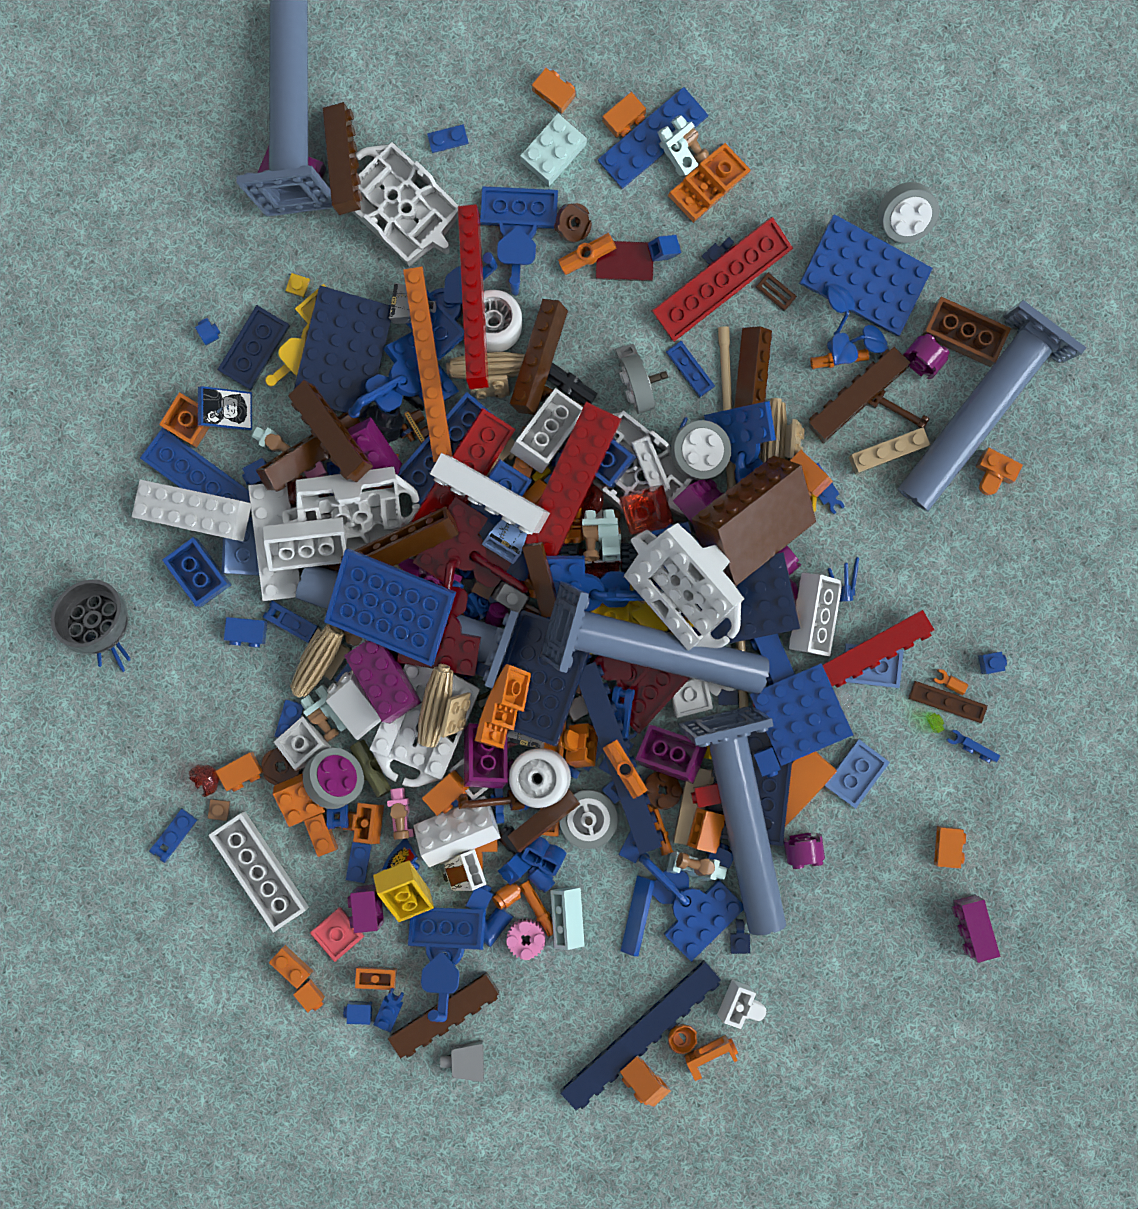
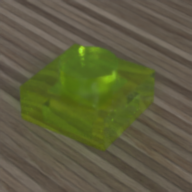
M931 712L925 716L934 733H940L945 730L942 726L944 721L939 714L936 715V713Z

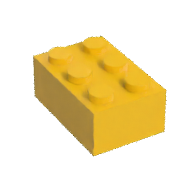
M410 861L402 862L373 875L377 895L398 922L434 908L430 889Z

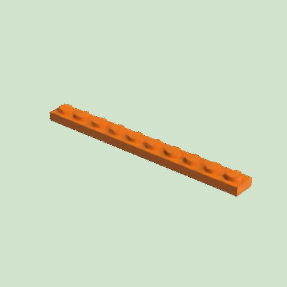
M423 267L403 269L433 462H437L441 453L452 456L424 271Z

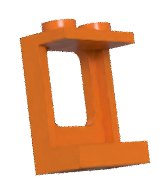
M726 1035L685 1054L684 1057L694 1080L697 1081L702 1078L699 1066L727 1052L730 1053L733 1061L736 1062L738 1060L735 1055L738 1054L732 1038L727 1039Z

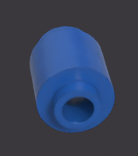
M532 866L527 871L529 873L528 879L539 891L542 890L545 893L555 884L554 877L544 873L538 866Z

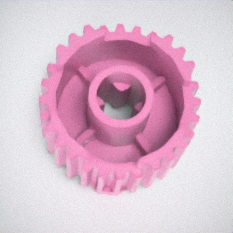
M524 918L522 920L519 919L518 922L515 921L509 928L506 938L508 949H510V952H513V956L516 955V958L520 957L523 960H530L534 956H538V953H541L545 946L546 939L544 929H542L541 925L539 926V922L536 923V920L532 921V919L528 920V918L526 920ZM524 935L526 937L527 935H529L530 942H523L522 936Z

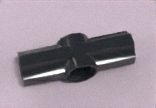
M554 363L551 364L547 380L556 385L560 391H565L568 394L567 396L574 397L585 405L586 402L593 403L598 395L597 392L583 384L571 372L567 373Z

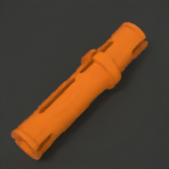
M868 349L857 350L858 358L855 362L869 360ZM832 353L810 358L812 370L822 367L833 368L835 366Z
M647 805L650 812L654 811L657 820L654 823L656 831L660 830L664 841H661V855L674 852L668 839L669 833L665 830L659 810Z
M528 880L519 885V888L535 913L537 922H540L549 937L553 934L551 914L545 909Z

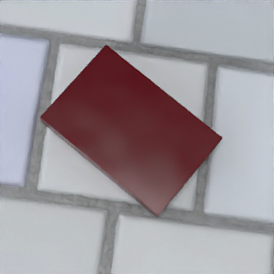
M614 241L616 249L597 259L596 279L653 281L654 261H652L649 242Z

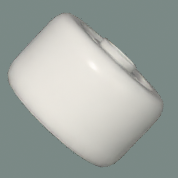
M500 290L484 291L487 352H503L511 348L521 335L522 312L517 301L508 293ZM491 323L498 324L496 326H490Z
M546 748L531 749L522 753L513 762L509 772V784L512 793L521 803L533 808L548 807L560 801L568 791L571 780L570 769L565 759L557 752ZM536 773L542 775L543 780L540 784L534 781Z

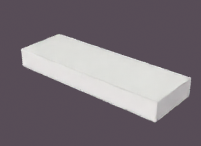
M648 435L631 442L652 496L671 490L650 436Z

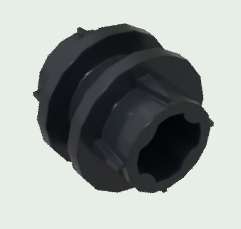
M377 404L369 407L366 412V419L372 418L389 444L397 440L401 433L400 429L404 424L400 407L390 412L381 410Z

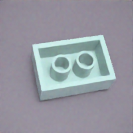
M557 114L520 155L521 163L545 184L550 186L587 145V138L560 114Z

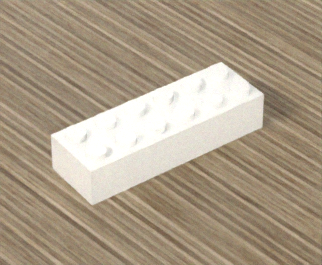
M441 453L430 473L435 477L434 481L447 487L449 485L452 486L450 490L458 495H468L467 500L476 505H485L484 509L494 515H503L502 520L511 525H516L517 523L520 525L518 529L527 534L539 533L550 512L449 455Z
M140 480L132 517L244 541L252 504Z
M288 483L285 484L286 487L278 492L266 490L264 484L248 485L250 503L252 504L251 512L263 601L296 597V590L300 581L299 568L269 572L264 545L263 526L283 524L282 512L291 509Z
M246 812L240 813L209 834V837L272 932H275L309 908Z

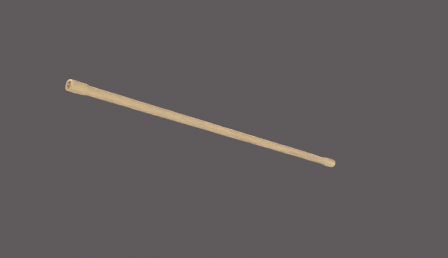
M727 326L718 327L723 411L733 409L729 352L730 334L729 327ZM730 460L726 466L727 490L736 485V465ZM745 640L736 642V649L746 651ZM738 690L739 708L749 706L748 692Z

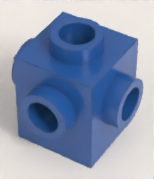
M473 592L468 594L466 610L463 613L465 616L472 619L476 618L479 621L486 617L490 604L487 599Z

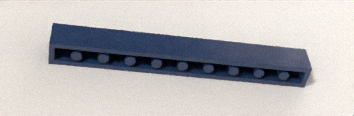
M596 662L585 665L579 681V687L639 854H643L662 847L661 841H664L661 831H656L654 823L657 820L654 811L650 812L647 805L651 803L647 793L633 799L603 750V747L617 739L634 768L637 767L634 756L630 757L628 749H631L628 739H623L621 731L624 730L620 719L616 720L614 713L618 711L614 701H609L608 694H611L607 683L603 684L601 676L604 673L601 664L597 665ZM622 764L619 770L622 774H628L631 771V767L628 764Z
M703 960L560 1089V1094L575 1111L579 1108H585L590 1102L589 1099L594 1094L598 1096L604 1090L603 1086L605 1084L615 1081L619 1076L618 1073L636 1056L641 1057L648 1050L647 1047L652 1042L655 1044L662 1038L661 1034L666 1029L668 1031L677 1024V1019L681 1016L683 1018L687 1016L691 1011L690 1008L695 1003L697 1005L705 999V994L708 991L712 992L720 985L719 981L721 979L718 974Z

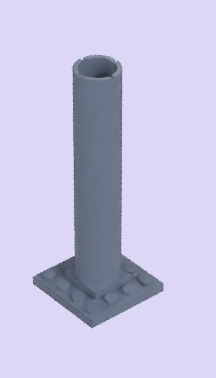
M270 0L269 170H265L262 173H245L244 175L237 176L239 187L266 217L334 208L332 206L330 188L316 170L308 165V0Z
M1024 300L1009 309L1003 316L1008 326L1019 329L1017 331L1018 334L897 489L908 500L912 499V503L924 511L928 512L1048 357L1050 356L1058 363L1061 361L1064 363L1081 355L1086 349L1084 345Z
M322 566L305 567L301 574V581L298 582L296 598L328 610L338 572ZM511 610L510 614L506 613L503 620L505 629L461 614L457 617L462 626V633L481 637L478 662L491 666L490 670H486L483 678L487 687L493 688L499 676L520 615L518 612Z
M560 582L540 654L543 660L558 671L567 673L568 668L573 663V651L579 650L759 694L765 687L766 677L769 675V660L767 657L726 646L720 648L693 647L688 651L671 632L584 611L589 605V594L569 583Z
M751 705L678 723L679 731L696 746L710 747L748 931L752 935H768L771 932H779L787 925L747 736L751 735L750 732H765L769 727H773L772 718Z

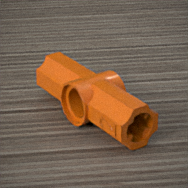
M608 232L590 243L579 245L577 250L558 259L564 274L568 275L586 264H594L598 258L616 249V245ZM591 251L588 257H584L585 252Z
M617 739L603 747L604 752L633 799L648 791ZM622 764H628L631 767V771L628 774L620 772L619 769Z

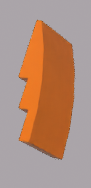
M724 143L703 160L678 186L671 190L668 197L694 223L741 181L751 169Z
M509 664L505 665L486 701L475 741L504 749L507 730H514L517 711L524 712L531 673Z
M816 751L792 761L785 826L837 772Z

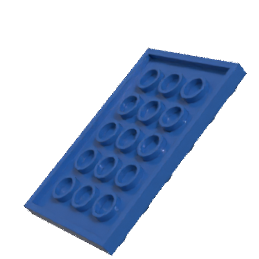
M834 214L799 284L828 299L827 285L833 284L845 288L852 295L855 302V308L851 311L852 313L896 336H900L933 268Z
M348 548L344 551L324 622L432 666L456 592Z

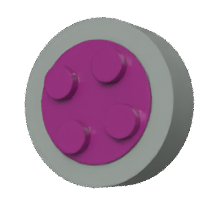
M328 748L319 752L307 762L303 771V785L308 796L319 806L328 809L341 808L358 797L364 784V775L360 763L351 753L340 748Z

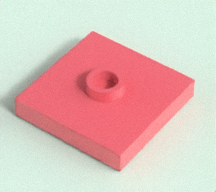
M341 907L336 909L310 932L334 962L365 936L363 933H354V928H350L349 916Z

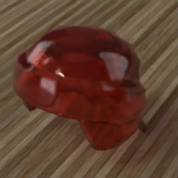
M593 482L580 507L584 515L586 510H594L597 514L603 507V493Z
M200 764L189 771V776H191L189 779L195 782V787L199 789L202 786L204 792L202 797H207L216 792L220 779L214 767Z

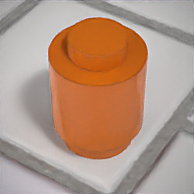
M508 883L494 893L492 901L499 910L506 909L521 898V889L516 883L511 885Z

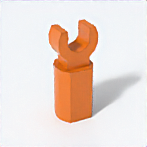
M943 669L937 670V672L942 674V679L933 678L935 683H944L948 689L960 695L965 694L968 688L967 683L952 675L948 676L947 672Z

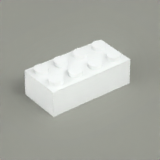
M555 388L518 437L510 452L542 474L572 433L583 407Z
M343 517L263 526L269 572L341 563V556L344 555V551L347 549Z
M801 574L798 598L796 600V610L801 629L792 631L789 649L830 657L843 581L819 574Z
M482 796V797L477 798V799H475V800H478V799H486V797H485V796ZM491 806L468 809L456 807L449 810L446 814L441 813L438 816L436 815L413 825L420 855L428 867L501 838Z

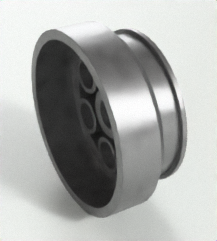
M84 580L72 585L60 595L51 613V628L56 638L67 648L78 653L98 654L108 651L122 639L128 626L127 607L123 597L110 584L101 580Z

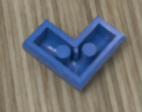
M496 908L487 920L485 919L484 943L491 948L514 916L504 908L502 910Z

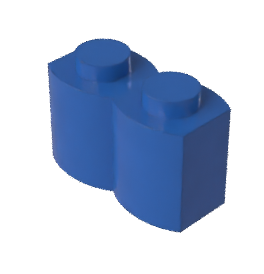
M539 837L526 847L521 858L530 865L538 866L544 873L555 876L567 853L561 847L550 844L546 839Z

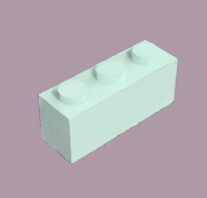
M564 887L550 890L554 949L570 950L583 947L584 932L581 888Z

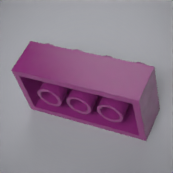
M366 640L344 655L382 722L390 724L422 703L402 667L397 662L392 650Z

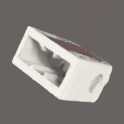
M475 849L458 855L444 864L445 872L443 873V879L445 882H449L453 891H472L486 885Z

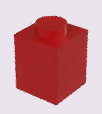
M717 783L693 787L694 792H691L693 804H697L698 808L721 803Z

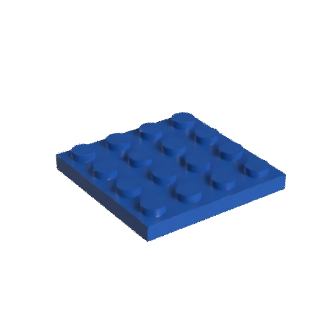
M822 663L765 687L759 694H750L755 708L772 718L773 727H769L766 733L781 766L853 736V732Z

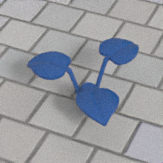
M833 284L827 285L829 304L835 311L845 313L839 327L834 332L833 338L827 343V347L832 353L834 365L850 364L857 360L858 351L853 343L858 340H864L865 348L873 353L885 352L888 349L887 341L883 333L873 325L865 326L862 330L863 335L850 341L847 334L840 333L849 315V311L855 308V302L852 295L845 288Z

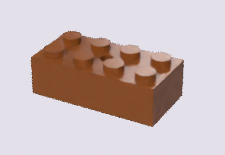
M941 296L936 301L921 336L930 334L938 344L991 367L997 361L1011 328Z

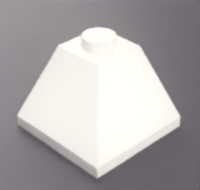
M303 716L274 741L275 745L296 771L304 768L307 762L319 752L332 748Z

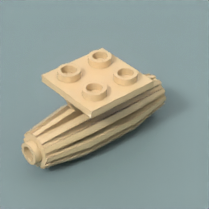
M510 352L487 353L489 388L470 389L471 395L477 399L510 396L508 378L519 375L525 354ZM465 355L451 358L450 362L446 363L447 374H451V378L466 379Z
M770 398L776 440L760 444L759 459L763 462H766L772 456L792 459L800 450L803 451L801 439H804L805 429L802 428L797 419H792V424L787 425L785 403L780 398Z
M327 624L323 630L320 628L316 630L300 657L301 661L291 682L290 688L293 695L296 697L307 696L321 681L323 676L329 680L333 679L345 659L344 655L350 651L348 647L341 643L344 632L340 628Z
M439 664L438 667L433 668L424 691L418 719V744L422 746L436 747L440 737L444 738L462 731L466 725L465 717L471 704V693L467 692L452 696L453 671L450 670L448 665Z

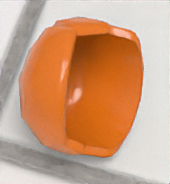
M686 1024L675 1025L668 1034V1044L678 1054L691 1052L697 1044V1032ZM679 1033H682V1034L685 1035V1037H686L685 1042L681 1039V1037L679 1036Z

